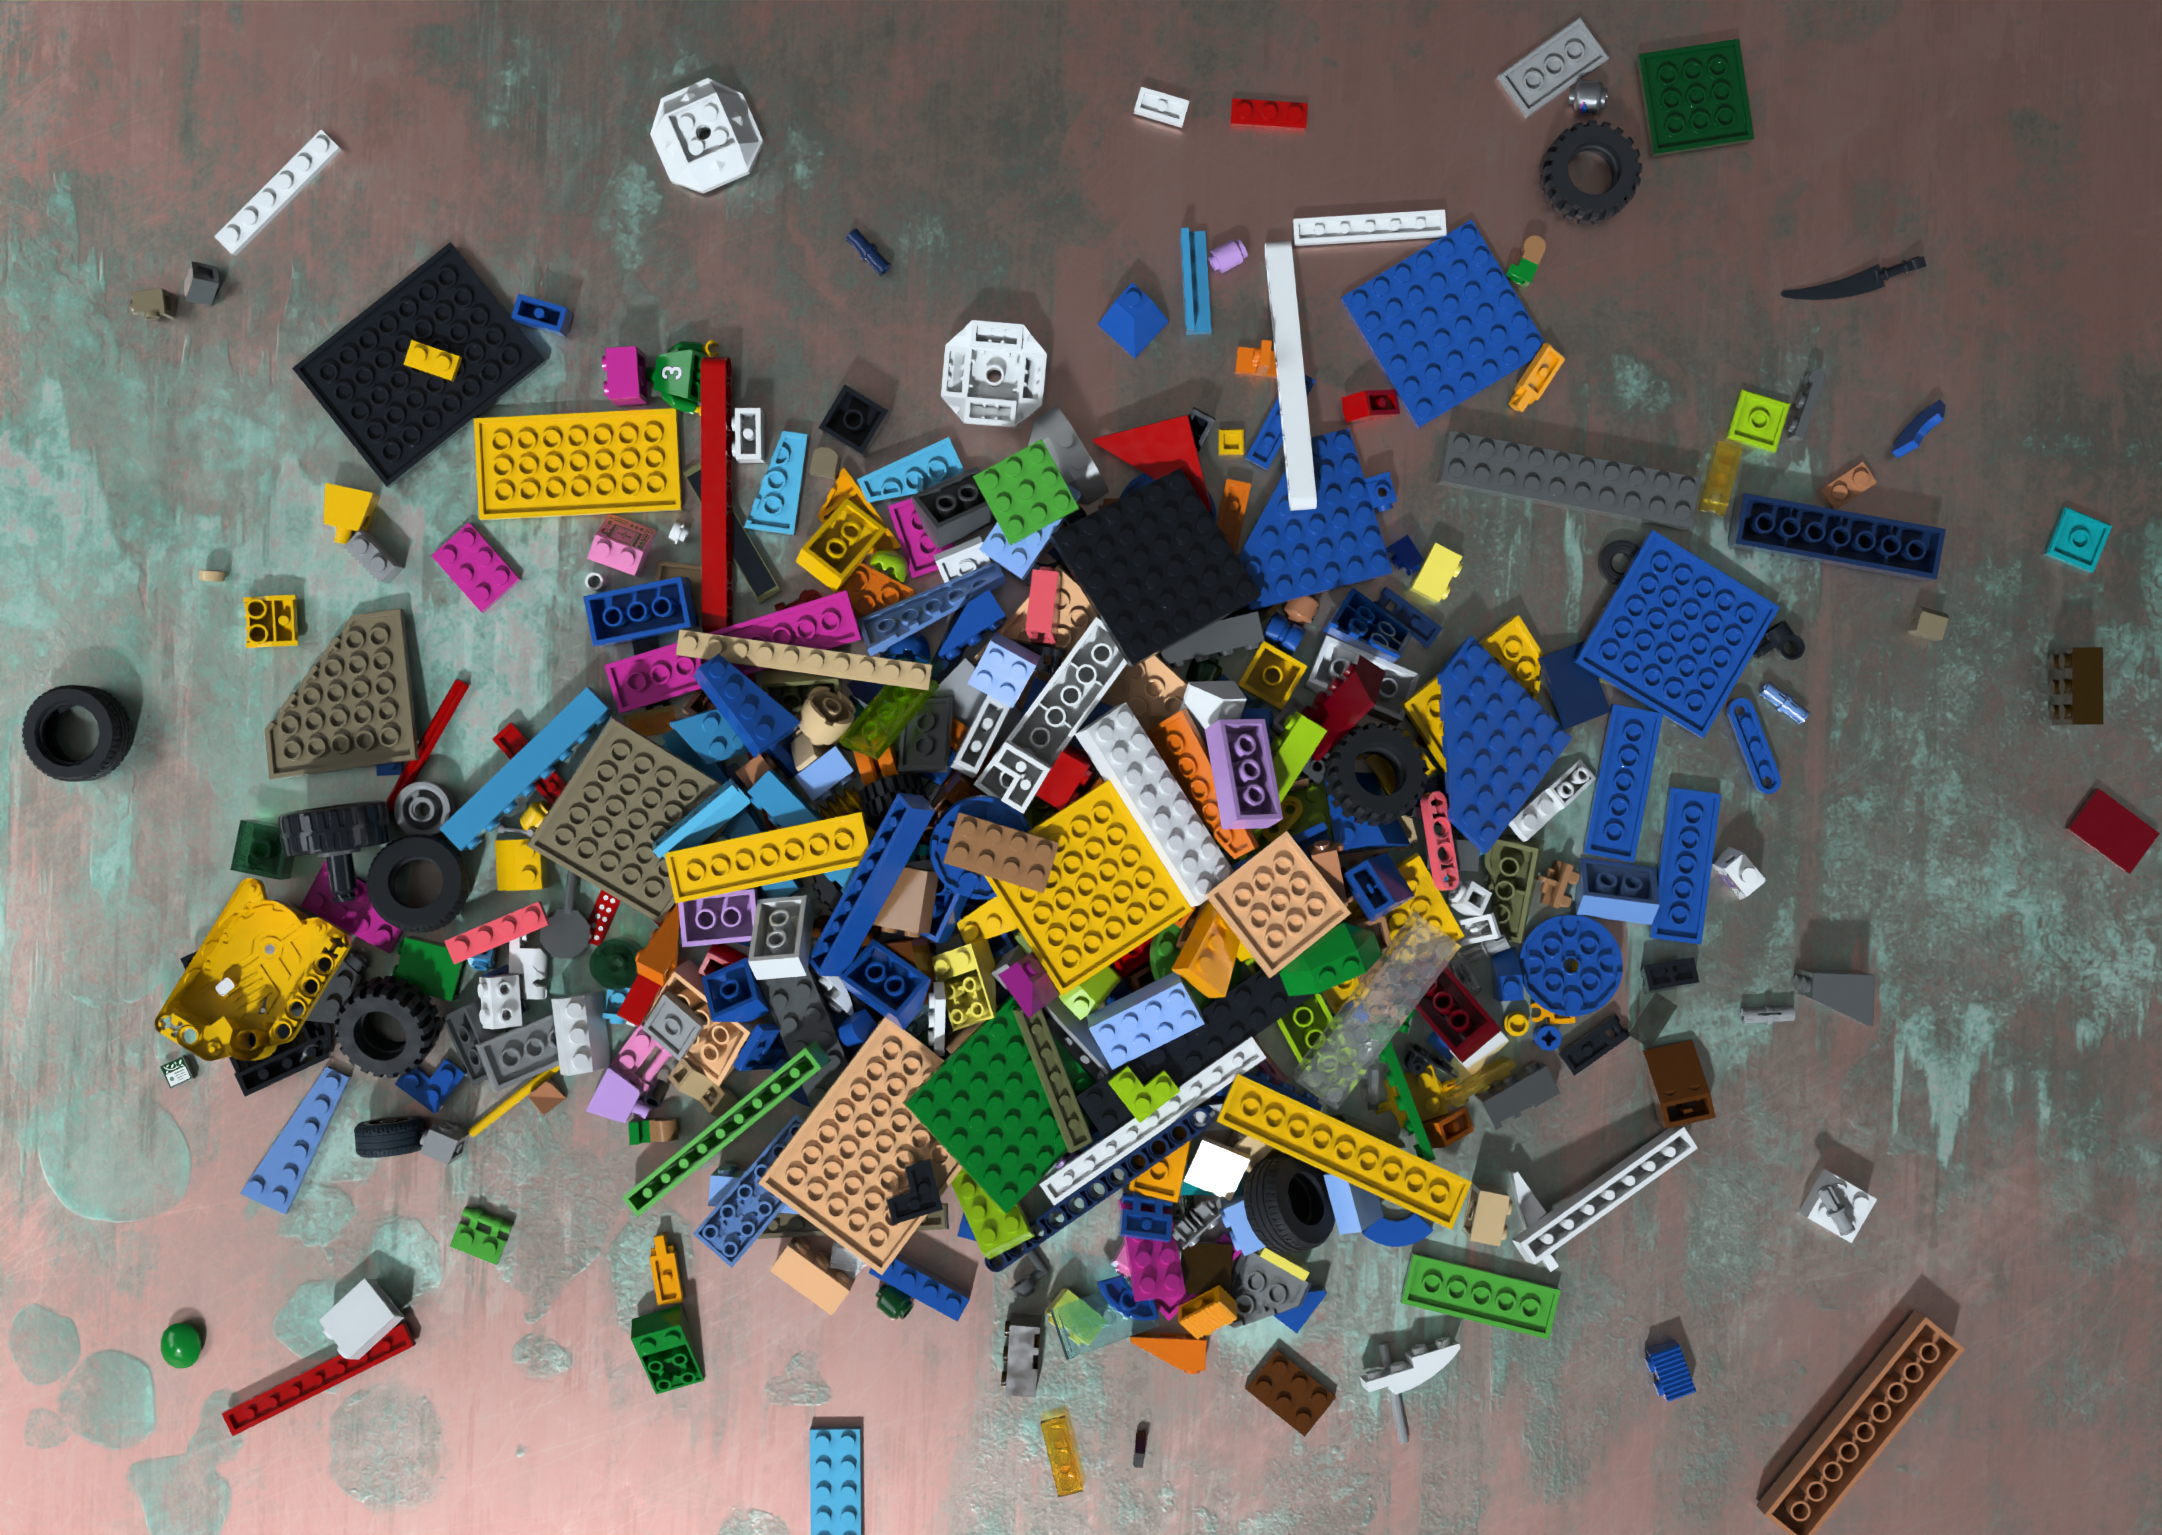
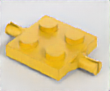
M1431 1064L1427 1065L1424 1072L1418 1075L1411 1071L1403 1073L1421 1122L1448 1113L1444 1101V1092L1458 1088L1457 1084H1453L1456 1083L1455 1078L1440 1083ZM1385 1079L1383 1082L1387 1091V1101L1373 1105L1375 1113L1378 1115L1391 1110L1397 1119L1399 1128H1405L1403 1121L1407 1119L1404 1111L1399 1112L1394 1099V1097L1398 1096L1394 1086L1390 1088L1387 1079Z

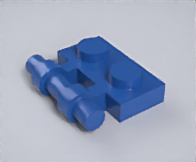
M1134 1191L1132 1194L1122 1193L1121 1203L1130 1204L1131 1210H1121L1119 1236L1170 1242L1173 1215L1163 1214V1208L1172 1209L1173 1202L1141 1195V1193ZM1141 1205L1153 1207V1212L1140 1211Z

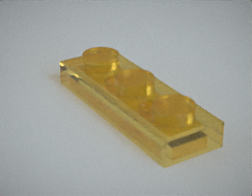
M1501 1056L1440 1096L1447 1105L1462 1106L1469 1101L1468 1097L1471 1095L1479 1094L1489 1089V1084L1493 1081H1499L1508 1077L1511 1074L1510 1071L1516 1065L1512 1058Z
M1065 1415L1041 1421V1429L1058 1497L1083 1492Z

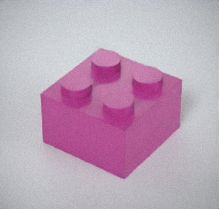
M636 346L605 348L606 355L602 356V367L604 371H607V381H604L605 396L609 397V400L618 407L649 405L648 386L645 378V354Z

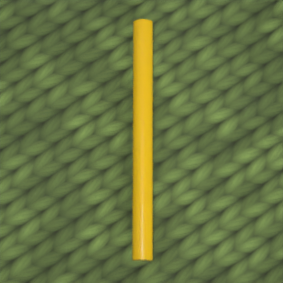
M556 1066L536 1075L467 1130L472 1137L478 1135L557 1073L560 1067Z

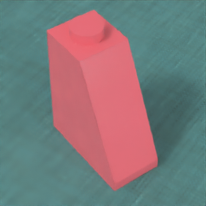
M1040 567V570L1033 569L1025 628L1032 643L1057 645L1061 577L1059 572L1051 567Z

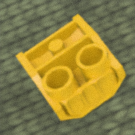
M296 595L243 597L247 625L245 627V630H247L246 648L299 646Z

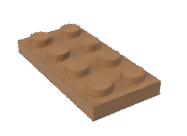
M958 812L943 863L1044 893L1059 842Z

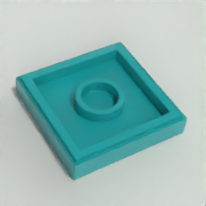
M2063 507L2044 555L2088 573H2094L2112 525L2071 508Z

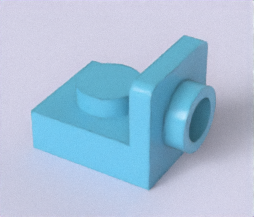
M607 986L606 1011L603 1012L602 1018L609 1019V1023L624 1024L625 1019L617 1016V1013L631 987Z

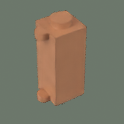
M1320 840L1315 842L1314 845L1308 846L1312 864L1344 905L1348 906V903L1354 901L1353 894L1345 893L1337 853L1344 849L1343 843H1334V840Z

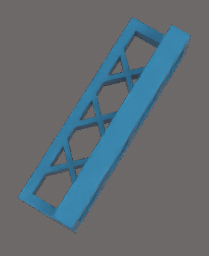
M1189 227L1181 228L1180 244L1186 335L1211 334L1206 231L1189 232Z

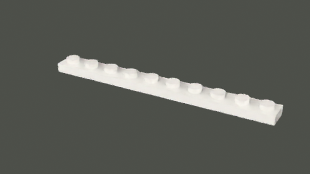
M1250 1036L1178 1087L1180 1090L1178 1094L1141 1123L1134 1117L1109 1136L1101 1139L1045 1178L1039 1185L1053 1205H1056L1233 1082L1237 1074L1243 1075L1266 1059V1056L1253 1037Z

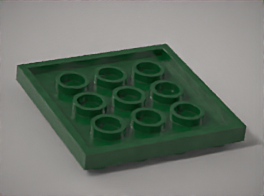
M1739 39L1638 54L1637 64L1652 157L1754 140Z

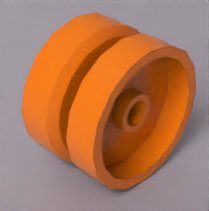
M887 729L873 732L872 741L874 749L865 735L851 739L854 756L864 786L881 779L880 772H882L883 777L899 774L897 772V751Z

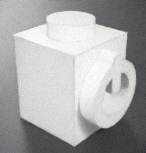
M1459 880V884L1455 889L1448 890L1449 901L1447 905L1466 917L1482 916L1492 893L1473 881L1462 882Z

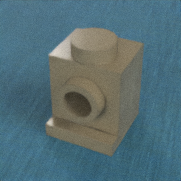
M163 288L132 292L130 308L133 315H141L144 319L149 320L159 319L160 315L169 319L174 318L172 293Z

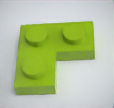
M1128 1065L1107 1081L1139 1123L1180 1092L1164 1070L1144 1086Z

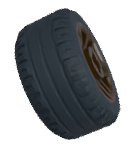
M398 1116L358 1123L354 1129L356 1153L363 1158H380L417 1152L423 1146L420 1144L424 1134L423 1121L418 1116Z

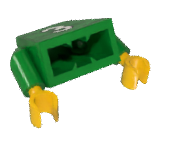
M714 340L707 342L706 345H702L701 342L680 341L669 348L666 353L657 356L656 367L648 366L645 370V378L648 382H654V390L661 392L662 399L672 408L690 414L696 412L701 417V406L696 405V402L701 403V360L706 355L708 357H718V352L712 353L708 349L711 346L718 347L719 344Z

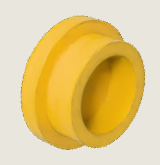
M1512 1011L1504 1019V1028L1512 1036H1521L1529 1028V1019L1520 1011Z

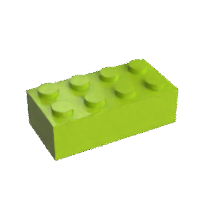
M963 1168L960 1170L951 1184L979 1248L985 1257L991 1259L1035 1236L1020 1202L1007 1214L1004 1213Z

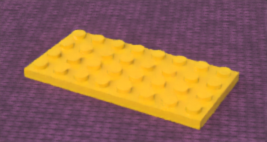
M674 408L474 418L479 520L481 521L683 510L678 410Z

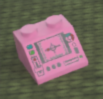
M608 514L594 537L587 559L641 578L657 530L613 514Z

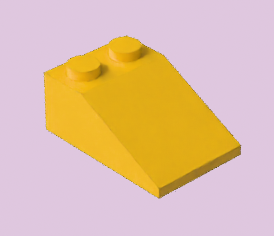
M846 498L801 548L796 562L836 593L887 529Z

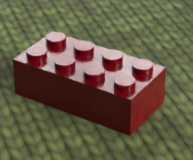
M1432 949L1428 950L1392 981L1461 1063L1466 1061L1501 1031L1491 1016Z

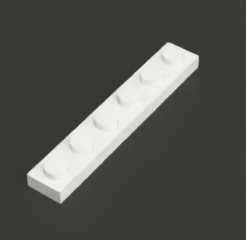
M321 129L214 237L232 255L237 256L342 149Z
M1445 210L1297 218L1292 221L1294 246L1438 238L1447 235Z

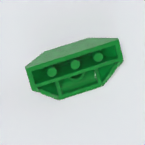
M1342 921L1279 971V975L1288 996L1319 994L1366 973L1382 956V952L1373 931Z

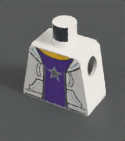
M1732 847L1726 848L1712 861L1713 868L1740 900L1749 896L1766 882V879L1743 852Z

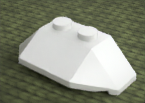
M1056 405L1035 418L1028 446L1041 439L1043 440L1064 481L1081 493V497L1077 502L1089 505L1107 494L1109 489L1099 470L1058 406Z

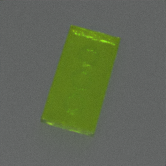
M932 679L930 690L886 684L839 738V743L845 748L878 760L935 693L939 685Z

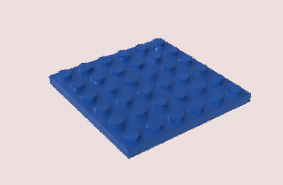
M1472 219L1341 297L1342 303L1392 387L1396 390L1398 397L1417 428L1422 427L1529 363L1545 343Z
M1649 530L1573 662L1654 711L1663 714L1664 717L1699 738H1704L1780 607L1656 531Z

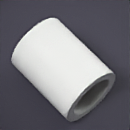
M590 573L585 579V584L590 590L601 592L607 587V579L601 574ZM599 577L600 584L594 588L592 585L593 579Z

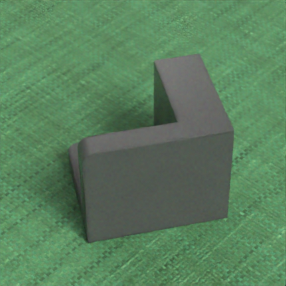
M191 261L183 284L185 301L212 305L219 286L218 268L216 266Z

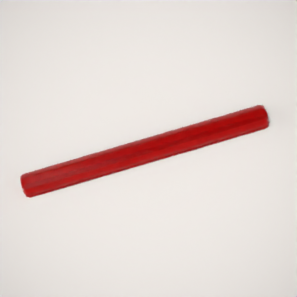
M456 679L418 744L419 760L408 761L385 801L389 813L394 814V805L399 793L406 786L414 783L469 688L466 682Z

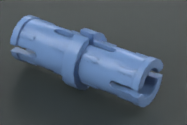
M1770 681L1765 683L1759 691L1761 696L1776 706V710L1779 712L1783 711L1798 724L1803 723L1809 716L1810 712L1794 701L1792 695L1789 693L1785 694Z

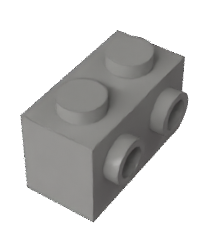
M449 1120L433 1126L429 1131L426 1130L420 1140V1144L423 1145L420 1153L445 1164H450L462 1156L470 1134L468 1131L460 1129L461 1125Z

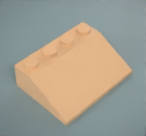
M688 960L678 966L658 995L643 1025L648 1020L662 995L667 991H671L706 1022L705 1027L684 1059L716 1085L720 1086L735 1068L733 1064L738 1058L739 1051L748 1041L751 1031L757 1024H765L766 1021L759 1017L750 1022H713L701 979L704 975L698 973L700 968Z

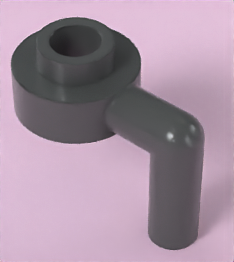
M1035 1249L1026 1255L1037 1270L1025 1276L1011 1287L1010 1290L1016 1298L1021 1296L1025 1299L1035 1292L1034 1286L1049 1272Z

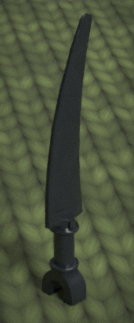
M1917 256L1906 261L1902 260L1900 264L1888 268L1882 267L1880 269L1879 264L1862 272L1834 282L1802 289L1784 290L1781 292V296L1806 300L1838 299L1855 296L1885 287L1884 280L1888 281L1890 277L1902 273L1908 274L1909 271L1917 270L1927 265L1924 256Z

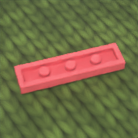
M541 901L444 942L453 963L457 964L550 925Z

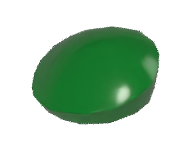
M186 1322L169 1326L163 1332L161 1338V1353L164 1360L175 1368L182 1369L192 1366L197 1361L202 1349L199 1331L191 1323Z

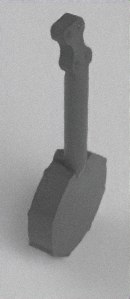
M569 870L563 909L557 908L547 916L550 925L540 929L539 941L545 950L551 954V957L575 959L590 947L593 926L580 910H574L577 875Z

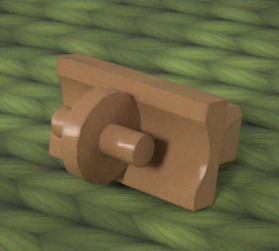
M1554 860L1552 869H1547L1545 877L1537 875L1536 880L1543 882L1540 892L1543 893L1540 903L1558 909L1559 907H1570L1572 895L1565 893L1567 884L1576 885L1581 875L1573 869V865Z

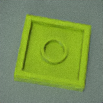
M1744 389L1740 390L1725 439L1775 453L1790 403Z

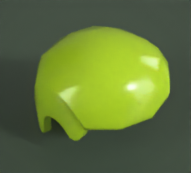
M883 549L871 556L870 565L875 566L877 571H880L882 568L884 571H888V577L899 582H905L908 563L901 553Z

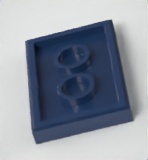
M1585 641L1538 658L1564 729L1611 712L1598 676L1573 662Z

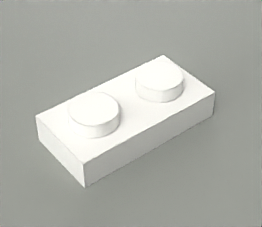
M1141 87L1134 114L1182 128L1190 101Z

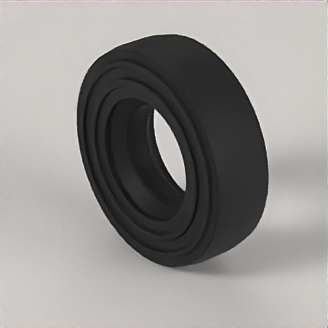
M1617 540L1606 545L1598 558V569L1601 576L1610 584L1617 586L1624 573L1614 570L1612 567L1613 557L1618 553H1624L1632 561L1639 547L1627 540Z

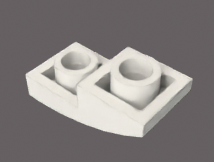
M814 970L820 977L818 982L827 989L823 995L829 1001L828 1006L837 1014L843 1012L851 1016L854 1012L852 1002L841 979L837 976H820Z

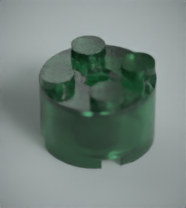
M615 937L602 942L591 954L589 961L591 975L601 986L610 990H620L632 985L638 975L635 958L642 948L641 945L627 937ZM616 959L622 962V966L619 969L618 965L613 964V961Z

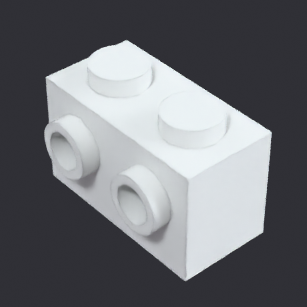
M735 408V416H732L731 420L732 431H735V441H732L733 457H736L739 463H765V412L761 408Z
M503 974L479 977L480 984L477 988L478 996L481 998L479 1018L483 1028L500 1029L522 1026L519 975Z

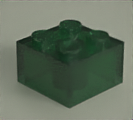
M252 819L240 820L230 870L277 880L290 879L295 856L287 857L283 854L279 825Z

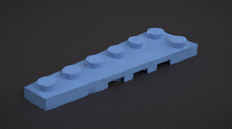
M993 562L857 619L870 656L885 652L891 645L965 606L987 590L992 591L1007 583L1000 565L997 562Z
M327 1066L240 1194L285 1215L289 1213L350 1082L351 1075L331 1066Z

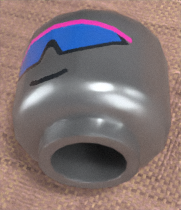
M1580 80L1576 88H1571L1569 104H1574V111L1578 114L1597 115L1601 109L1606 108L1608 88H1604L1601 81Z

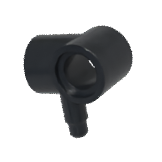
M1783 620L1766 631L1764 636L1768 641L1759 646L1754 651L1753 656L1758 659L1773 651L1774 656L1781 661L1796 660L1803 655L1805 644L1802 638L1795 635L1786 620ZM1787 641L1793 645V651L1790 655L1784 650V645Z

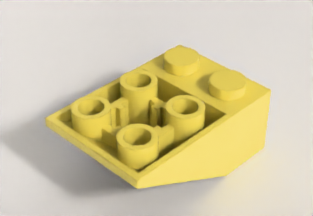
M988 940L970 943L931 957L938 982H944L946 1009L953 1031L996 1017L995 977L991 974L995 968V962Z

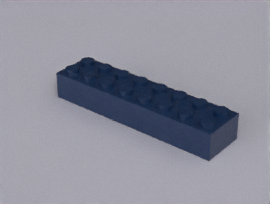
M1744 493L1736 497L1728 546L1927 582L1937 579L1946 529Z

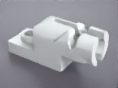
M529 933L509 942V973L522 974V977H519L522 999L547 998V985L541 984L538 980L548 977V954L544 947L525 946L526 942L529 941Z

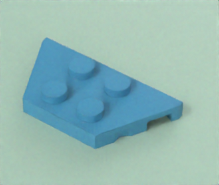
M717 708L669 722L672 729L678 732L684 739L683 741L689 748L694 750L696 756L705 765L749 752Z

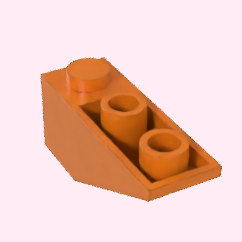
M678 903L673 910L670 909L669 912H666L661 927L659 929L656 928L652 932L649 944L645 949L641 948L635 958L637 973L663 987L678 966L681 931Z

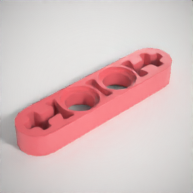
M1440 791L1427 792L1422 796L1420 805L1433 882L1440 891L1453 890L1459 884V872L1451 824L1447 816V800ZM1433 800L1436 801V805L1434 806L1431 805V801ZM1439 813V817H1433V814ZM1436 822H1439L1442 827L1439 835L1434 831V824ZM1440 847H1443L1446 852V857L1443 861L1438 856ZM1441 865H1447V868L1442 869ZM1448 876V881L1444 882V877Z

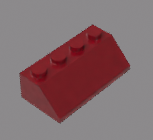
M1361 655L1354 662L1349 661L1343 668L1342 674L1339 677L1334 676L1327 690L1325 692L1321 690L1315 697L1313 704L1305 706L1301 712L1327 730L1312 754L1313 759L1317 762L1377 702L1385 671Z

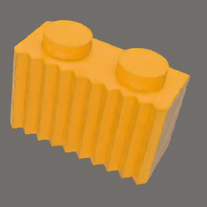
M1220 1285L1178 1306V1323L1197 1340L1200 1337L1203 1338L1204 1335H1210L1213 1331L1224 1325L1231 1324L1237 1319V1302Z

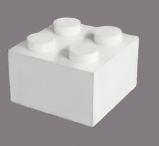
M1823 1169L1800 1208L1799 1213L1852 1243L1877 1199L1837 1175ZM1822 1186H1832L1841 1204L1846 1206L1845 1211L1855 1227L1852 1233L1841 1236L1832 1218L1826 1215L1827 1209L1817 1193Z

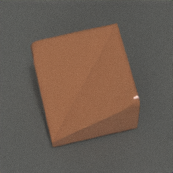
M552 1078L528 1095L542 1115L547 1114L567 1098Z

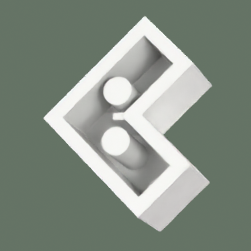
M1005 741L992 763L995 767L1014 777L1001 801L1024 814L1052 766L1013 742Z

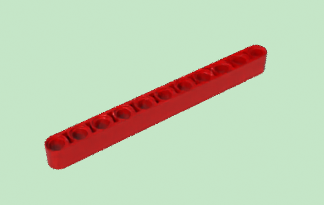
M703 357L701 360L703 633L713 632L733 625L732 363L730 357Z

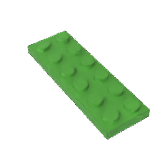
M1412 1252L1400 1302L1430 1311L1549 1339L1561 1290L1556 1287Z

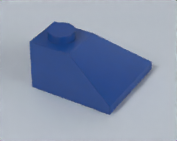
M1132 282L1114 301L1098 323V326L1136 359L1169 321L1155 303Z
M748 957L701 977L713 1022H750L770 1013L758 980H756L748 963Z

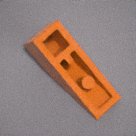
M1130 1331L1131 1343L1172 1366L1184 1370L1185 1373L1198 1374L1200 1371H1205L1206 1335L1197 1340L1187 1333Z

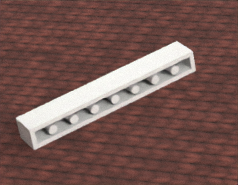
M1676 1126L1666 1129L1512 1239L1513 1243L1526 1262L1537 1264L1698 1149L1685 1127Z

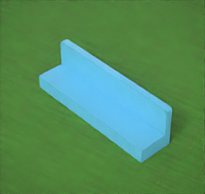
M729 779L652 843V851L658 858L662 856L665 858L664 854L667 852L699 846L750 804V798L732 779Z

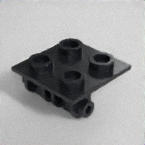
M1406 1044L1410 1051L1405 1057L1404 1064L1412 1073L1417 1075L1423 1073L1430 1062L1457 1079L1458 1076L1452 1072L1454 1067L1439 1057L1434 1061L1431 1059L1432 1054L1417 1044L1414 1047Z

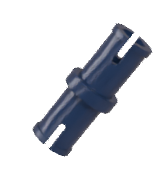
M857 228L853 229L846 236V241L860 254L861 260L867 261L879 276L888 272L891 264L877 251L878 247L874 243L871 244Z

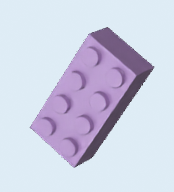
M1219 719L1205 729L1222 829L1269 828L1282 820V810L1265 719Z

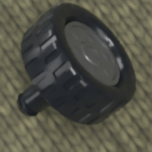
M380 800L286 812L278 817L280 841L285 856L316 854L317 858L326 857L330 890L334 895L332 900L335 903L353 901L358 897L355 894L357 882L352 853L360 852L363 847L388 843L392 839L388 806L385 801Z

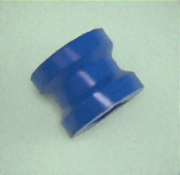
M1540 1024L1533 1032V1041L1543 1050L1552 1051L1561 1044V1033L1550 1024Z

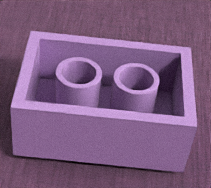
M749 888L678 903L682 947L751 941L756 904L759 899V888Z

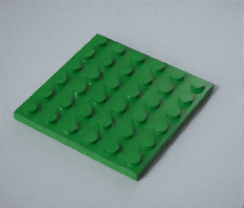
M1012 994L996 1009L995 1018L984 1021L902 1102L1006 1214L1068 1152L1013 1010L1020 1007ZM1052 1035L1074 1093L1077 1095L1095 1082ZM1079 1103L1088 1129H1090L1094 1123Z

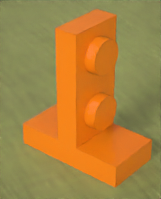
M1262 340L1259 347L1255 346V348L1238 347L1235 373L1277 378L1274 350H1271L1272 341Z

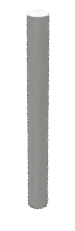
M1389 1342L1379 1343L1384 1369L1390 1368L1393 1360ZM1388 1388L1399 1443H1408L1409 1438L1400 1394L1395 1395Z

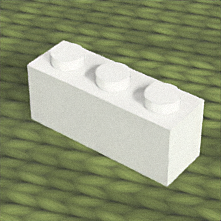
M989 695L985 697L950 766L951 768L971 778L977 775L1010 709L1008 705Z

